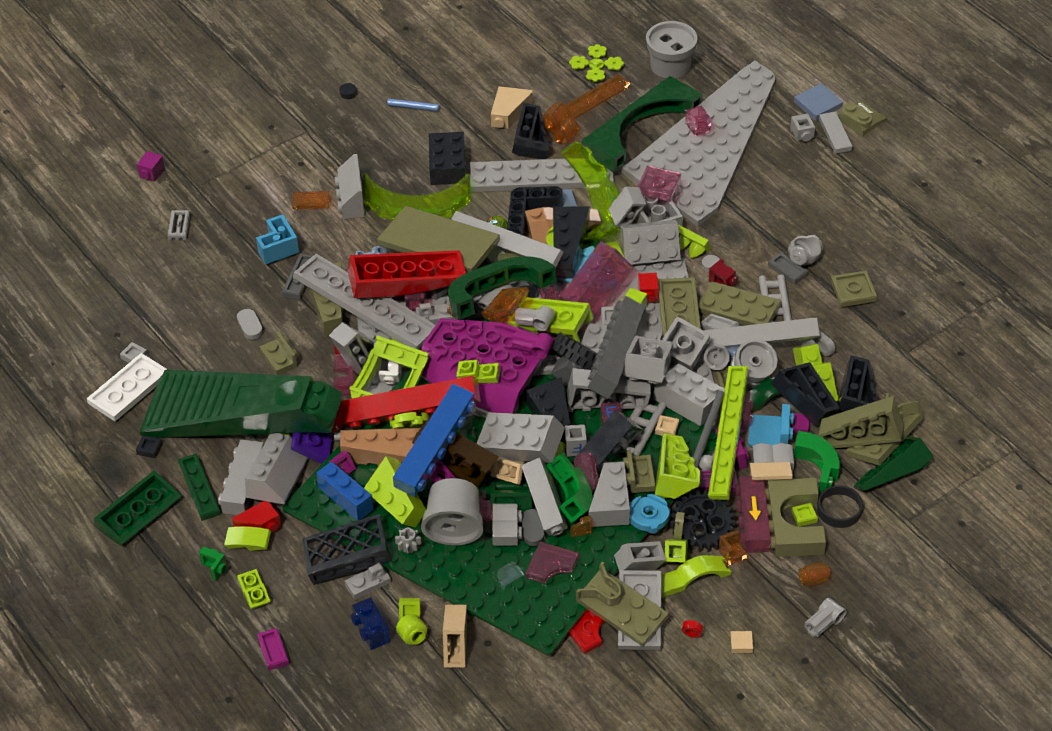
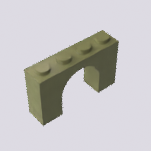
M816 478L768 480L767 488H764V500H768L766 516H770L768 532H772L770 548L774 549L775 557L825 554L826 540L823 526L797 527L787 523L781 516L783 512L795 506L811 503L813 507L817 506L819 493Z

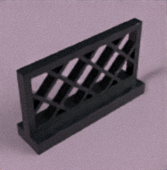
M380 514L302 538L307 562V575L313 585L372 567L377 563L381 564L391 561ZM377 522L378 526L373 532L367 530L369 524ZM357 529L359 531L354 538L347 535L350 530ZM363 533L370 535L366 543L359 541ZM331 536H339L335 544L328 542ZM375 538L381 540L382 544L370 546ZM344 539L350 541L346 549L339 547ZM320 542L315 551L309 548V543ZM355 544L362 546L360 551L350 552ZM325 545L331 547L326 556L320 553ZM336 550L343 553L339 558H331ZM316 557L323 559L320 564L312 566V562Z

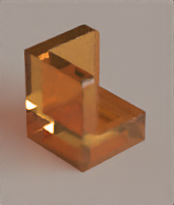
M738 530L720 536L719 552L724 557L728 566L747 558L746 552L739 543L740 533Z

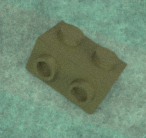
M626 450V457H623L625 469L628 470L626 481L627 485H630L631 493L655 491L651 456H632L631 450Z

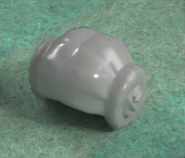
M815 235L798 236L789 244L788 253L790 259L796 265H811L820 258L823 244Z

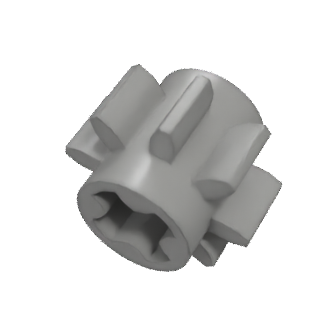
M408 527L399 530V536L395 537V543L398 544L399 551L402 550L408 554L417 551V545L421 544V537L418 536V530L414 531Z

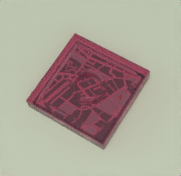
M646 166L637 187L640 188L643 196L671 202L681 180V173Z

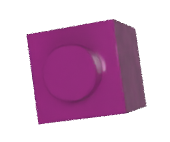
M147 151L137 163L139 177L155 182L165 169L163 156Z

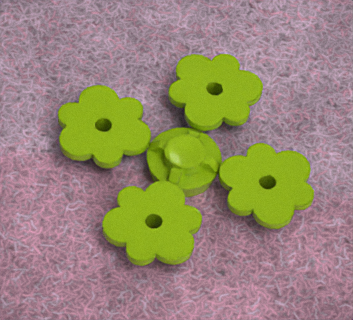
M599 44L588 47V54L596 59H592L589 62L584 56H573L572 60L569 61L573 69H584L589 64L591 70L587 71L586 78L593 82L605 79V71L602 70L604 65L609 70H620L621 66L624 65L620 57H609L604 62L598 59L601 56H605L607 51L605 46H600Z

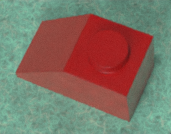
M263 501L232 518L233 527L269 529L271 533L281 528L279 514L268 501Z

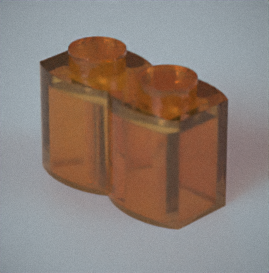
M563 102L554 103L542 115L545 125L551 129L554 139L559 144L569 142L580 130L577 122L571 116L568 107Z

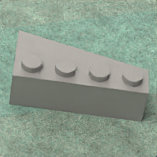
M572 368L565 395L568 412H573V409L591 411V408L600 407L606 410V407L620 406L621 409L647 407L651 395L650 383L647 380H631L621 374L618 385L609 399L587 388L590 382L587 378L591 370Z

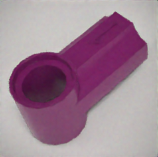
M515 331L512 347L529 351L535 358L545 359L554 341L551 336L545 333L535 336Z

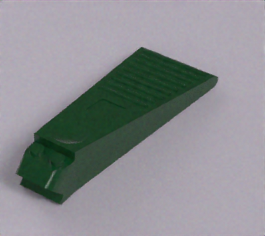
M164 370L140 428V435L157 438L296 432L331 433L342 401V391L325 382L313 381L311 376Z

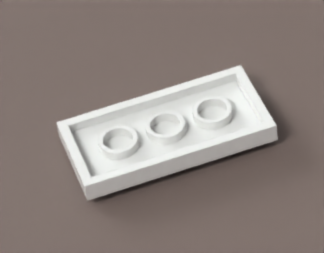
M140 353L87 398V402L113 421H116L157 386L160 376L167 369Z

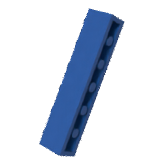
M455 384L451 385L394 474L393 485L395 488L416 497L419 491H423L426 479L429 475L432 476L436 470V463L439 459H443L448 444L454 442L457 430L464 426L467 414L472 413L476 402H474L473 392Z

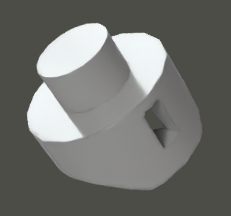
M711 344L705 349L703 360L709 368L721 370L729 362V352L723 345Z

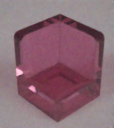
M348 366L349 376L333 378L334 387L342 391V396L351 395L349 388L354 384L352 366Z

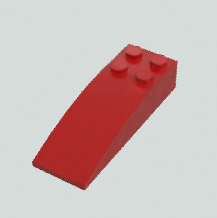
M460 250L350 255L347 269L354 298L389 297L434 290L449 286L456 278L466 274Z

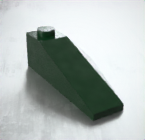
M907 436L880 466L876 465L874 469L868 470L857 481L854 488L865 491L918 469H923L934 456L921 438Z

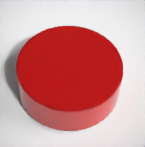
M686 620L683 622L681 630L688 637L698 638L702 636L704 627L699 622Z

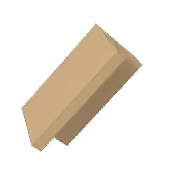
M790 462L750 463V484H768V480L792 479Z

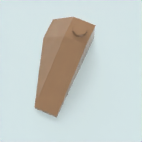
M542 207L525 211L527 228L531 239L546 244L548 231L553 227V208ZM590 209V221L586 231L601 224L597 209Z

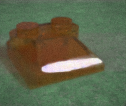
M527 287L502 289L481 314L485 319H490L491 322L505 323L507 318L512 317L517 308L525 301L529 289Z

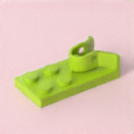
M522 297L507 323L532 331H539L532 325L516 324L515 312L517 308L539 310L541 306H548L554 310L555 316L548 329L540 332L556 333L557 335L561 332L565 335L568 334V337L580 343L577 332L582 325L592 321L594 316L589 303Z

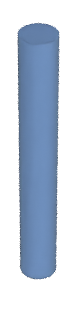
M388 99L387 101L389 106L431 111L439 110V104Z

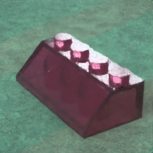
M600 241L561 294L560 300L589 303L594 316L590 323H595L601 314V307L608 305L633 270V266L617 249Z

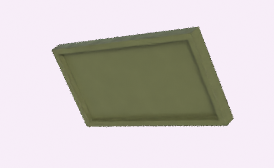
M405 206L378 237L377 242L378 245L403 253L460 250L465 271L468 273L480 266L500 241V235Z

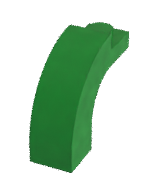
M798 431L794 458L810 461L818 466L821 471L818 493L821 494L826 488L832 486L833 481H838V454L833 446L822 437Z
M561 453L552 463L546 466L564 490L565 502L559 508L572 523L590 509L593 495L589 482L580 467L575 468L566 455Z

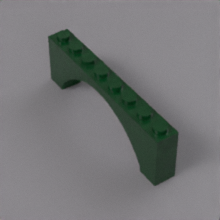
M669 76L657 86L651 88L646 94L640 96L638 100L628 105L627 108L617 113L612 119L606 121L601 127L595 129L590 135L584 137L581 142V154L612 172L617 171L626 162V150L621 145L620 137L629 125L643 117L659 113L679 112L689 114L702 103V93Z

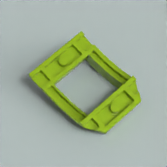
M377 335L374 348L370 351L360 375L353 386L349 388L351 397L357 398L373 395L367 392V389L375 378L383 359L411 368L412 371L403 389L415 387L421 377L429 353Z

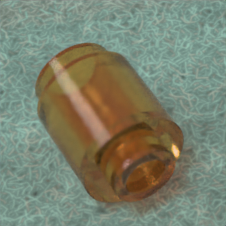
M824 562L805 565L803 568L798 569L802 585L807 584V586L824 583L831 576L830 568Z

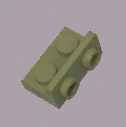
M280 331L275 332L276 340L266 343L259 348L275 374L280 375L297 367L296 359L298 354L294 348L291 349L287 337L282 336Z

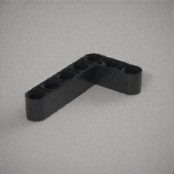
M558 186L513 189L510 196L507 230L526 237L527 222L525 211L542 207L564 206L562 188Z

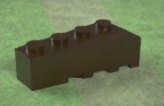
M429 418V419L427 420V422L421 427V429L416 433V435H415V437H414V439H413V441H412L413 444L416 442L417 438L419 437V435L421 434V432H422L423 429L425 428V426H426V424L428 423V421L430 420V418ZM456 432L454 442L448 444L446 454L441 461L459 479L469 481L478 488L490 474L499 456Z

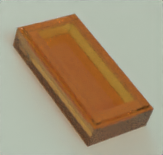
M329 191L293 192V209L329 208Z

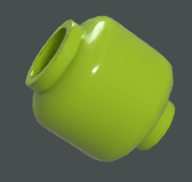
M415 614L405 615L396 626L398 635L408 645L420 644L427 635L425 623Z

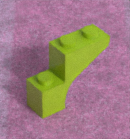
M808 344L793 348L796 366L811 362L834 400L838 401L831 362L822 363L819 345Z

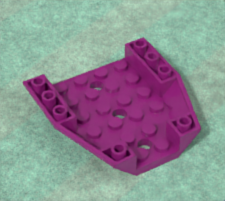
M440 318L421 348V351L429 353L421 377L429 383L457 379L459 361L478 360L480 365L499 363L500 374L498 383H478L481 403L475 406L491 413L516 414L519 410V397L543 359L535 358L529 351L513 348V335L515 331L538 336L540 333L511 323ZM453 338L451 341H446L445 339ZM551 348L548 354L554 355L556 351ZM484 349L488 350V351L485 352V353L479 352V351H482V350H484ZM518 361L523 362L522 364H519V365L514 364V363H516V362H518Z

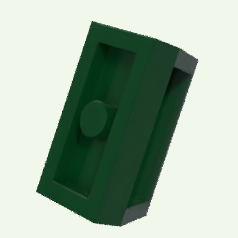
M491 482V512H493V504H517V510H521V512L532 509V495L528 483Z

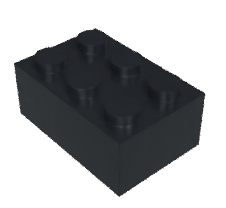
M464 132L429 133L430 185L466 184Z

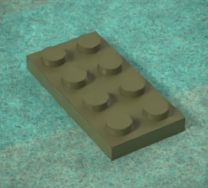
M695 277L658 279V297L663 338L676 317L701 329Z
M711 282L698 304V310L701 314L710 315L712 313L745 326L772 322L781 306V300Z

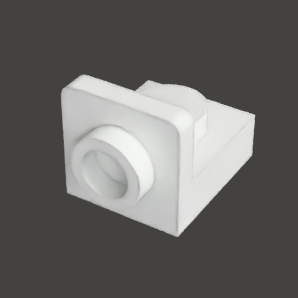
M389 361L388 371H379L380 380L386 384L398 383L401 379L402 365Z

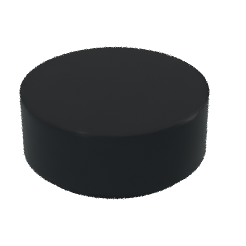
M345 83L339 88L340 96L344 99L354 98L357 94L356 86L352 83Z

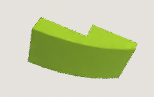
M478 360L459 361L456 377L458 379L474 376L478 383H498L500 366L499 363L480 365Z
M228 527L224 545L228 549L246 547L249 551L265 550L268 547L271 531L257 527Z
M257 569L237 575L238 582L251 610L271 603Z

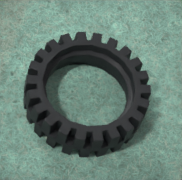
M560 332L551 347L585 369L592 370L591 367L596 360L597 353Z

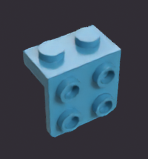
M782 404L781 417L750 416L749 447L759 443L770 445L788 444V439L792 440L793 428H790L789 424H793L794 413L790 412V404Z

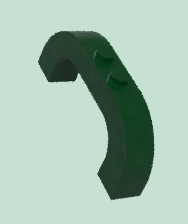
M518 256L503 259L463 274L456 278L448 288L450 311L457 320L474 315V296L513 281H529L540 289L557 283L555 266L541 258Z

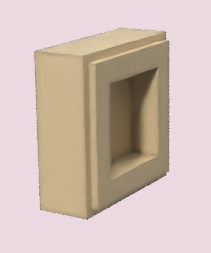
M660 415L655 434L661 436L663 433L676 435L679 419Z
M752 631L730 632L731 653H753Z

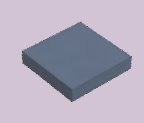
M822 83L794 97V102L815 121L819 119V114L834 112L843 106V101Z

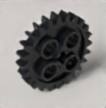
M696 490V495L693 496L691 492H688V498L682 495L681 502L676 501L675 507H672V514H670V528H673L672 534L674 535L676 513H685L681 540H688V544H691L690 550H693L696 546L699 552H701L702 547H705L706 551L709 552L711 546L717 550L718 543L724 546L725 540L730 541L736 526V521H734L736 514L733 513V507H728V500L724 502L722 500H712L708 497L707 490L703 494ZM713 524H718L720 527H715ZM695 531H700V532H702V533H701V534H696V533H694V532H695Z

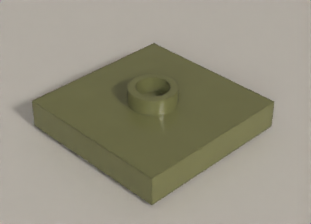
M867 270L831 276L830 281L841 307L877 301L878 297Z

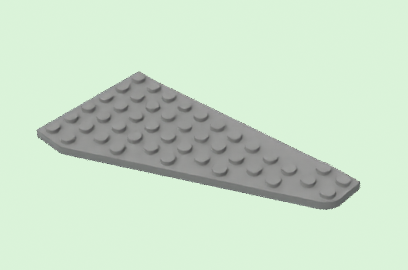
M753 61L642 153L621 167V173L640 186L647 172L663 174L660 177L667 175L680 178L671 199L683 217L699 226L716 214L722 204L774 88V73L757 61ZM655 174L654 177L657 176V179L654 180H660V178H658V175Z

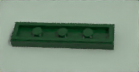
M197 454L178 459V464L201 521L221 515Z

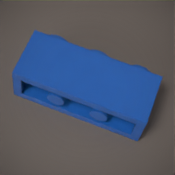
M330 462L316 472L318 488L357 521L373 511L372 495L333 462Z

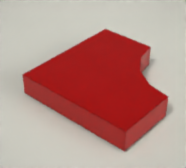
M587 609L568 633L584 655L602 645L599 631L606 621Z

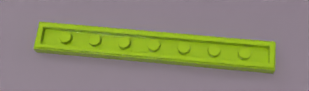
M728 366L725 395L708 497L712 500H729L749 373L748 366Z

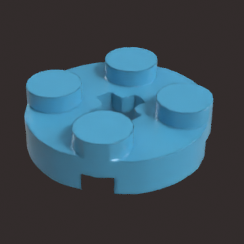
M649 494L643 498L641 496L636 497L630 503V524L637 529L654 534L667 524L669 508L663 498ZM653 511V514L646 515L645 512Z

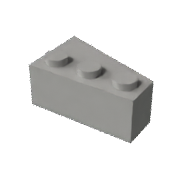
M342 322L333 330L329 337L347 366L360 375L376 341Z
M624 462L604 463L589 509V527L629 525L630 507Z

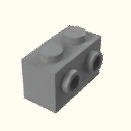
M660 541L627 543L622 545L621 549L614 555L619 571H655L666 561Z

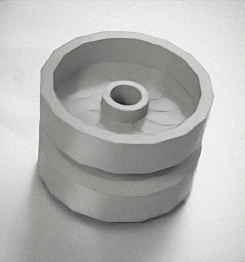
M751 339L740 345L731 360L730 366H748L749 373L746 387L752 389L771 377L777 367L778 359L775 350L770 344L763 340Z

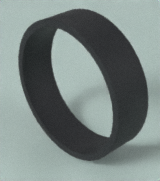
M842 485L831 486L820 494L817 512L821 520L826 524L836 528H846L856 524L861 518L863 501L858 492L850 487ZM832 495H845L852 498L858 504L859 511L850 518H834L824 512L821 502Z

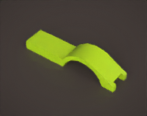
M702 555L684 562L676 570L661 575V598L684 591L688 584L702 575L717 574L723 578L731 575V570L726 568L723 556Z

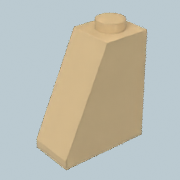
M498 87L491 111V127L509 129L520 118L523 103L533 104V90Z
M445 605L443 623L444 667H465L466 605Z

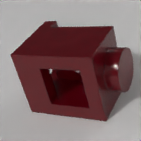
M720 259L709 268L708 281L710 283L716 282L731 287L737 284L736 271L725 265L723 259Z

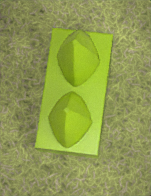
M678 225L680 251L690 244V258L697 257L703 252L709 253L712 248L709 240Z

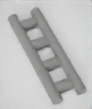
M778 275L775 281H766L765 276H760L761 295L780 299L782 308L778 309L776 315H783L784 321L792 320L784 275ZM768 288H779L780 294H769Z
M659 402L658 406L648 404L646 408L636 407L630 419L637 425L646 428L642 434H639L634 439L638 441L635 448L627 446L622 453L626 454V450H631L632 456H640L660 415H662L666 408L664 402ZM643 410L653 413L650 420L639 417Z

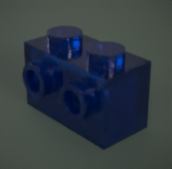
M370 597L353 604V614L350 615L354 626H358L360 636L363 641H366L370 650L390 643L388 626L372 598Z

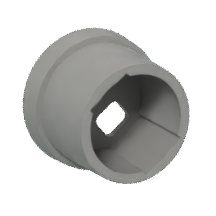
M665 21L652 26L646 34L652 71L663 78H668L669 76L679 78L686 75L691 69L692 56L696 49L697 34L695 30L689 25L677 21Z
M456 478L443 479L434 483L430 488L427 510L424 512L421 530L423 534L430 540L445 545H464L477 540L483 533L478 488L469 481Z

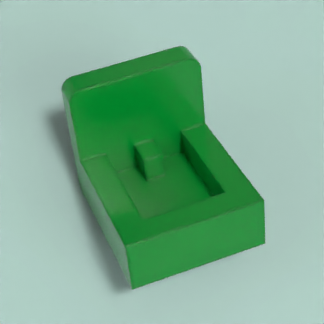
M202 547L199 551L201 565L211 568L212 579L217 581L221 575H224L227 569L225 556L215 549Z

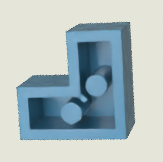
M284 215L266 220L268 234L256 237L258 253L264 264L266 265L299 253L297 237Z

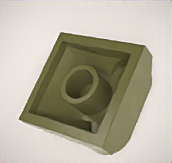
M863 101L855 104H844L841 112L837 114L843 124L861 136H864L887 119L883 114Z

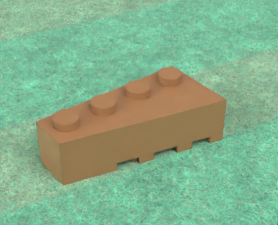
M420 428L341 430L340 449L341 452H348L353 463L368 465V463H372L379 467L385 456L398 459L402 463L414 445L412 441Z

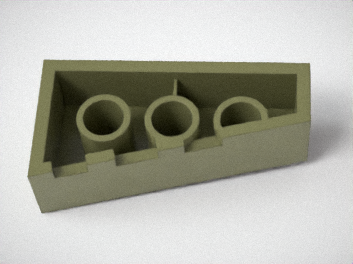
M341 262L333 263L341 268ZM308 287L324 336L329 337L333 330L343 322V308Z
M891 396L823 418L821 420L819 436L829 442L833 448L900 442L904 425L895 397Z

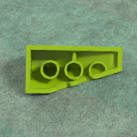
M667 433L662 435L655 495L662 498L675 499L698 487L700 483V470L695 467V460L693 457H690L689 449L682 436Z

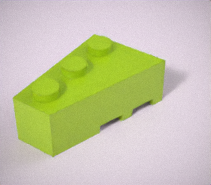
M385 456L364 489L399 522L416 527L426 509L418 494L414 497L394 487L393 476L401 463L398 459Z

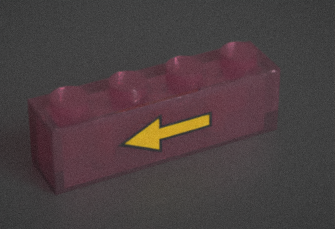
M739 476V483L735 484V496H739L736 506L737 512H741V516H738V527L743 530V532H740V545H744L745 553L769 552L771 539L764 480H752L751 476Z

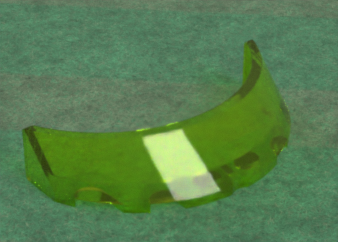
M576 141L562 150L561 155L578 174L587 190L593 209L598 210L601 224L593 227L592 231L585 235L583 241L611 237L620 230V227H616L609 211L610 206L619 196L618 189L615 183L607 177L608 171L605 166L594 159L592 151L587 146Z
M363 173V200L382 219L385 217L394 220L405 206L449 219L453 217L456 211L460 210L464 205L467 206L470 202V174H466L458 183L450 188L437 193L404 195L382 188L367 173Z

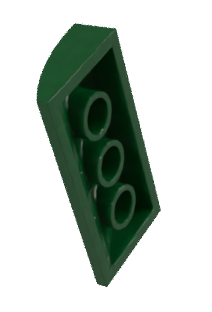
M153 470L94 518V526L109 539L123 546L182 498V495Z

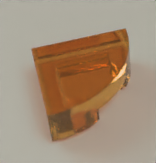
M590 515L582 517L579 523L571 526V537L592 533Z

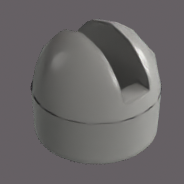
M711 455L702 456L699 467L703 471H711L714 457Z

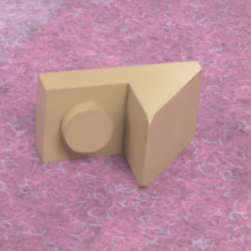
M499 457L491 470V476L520 484L523 476L521 465L525 464V461H514Z

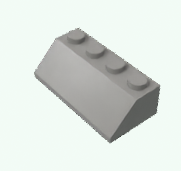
M270 433L245 477L246 498L285 504L309 459L291 450L292 438L290 436Z

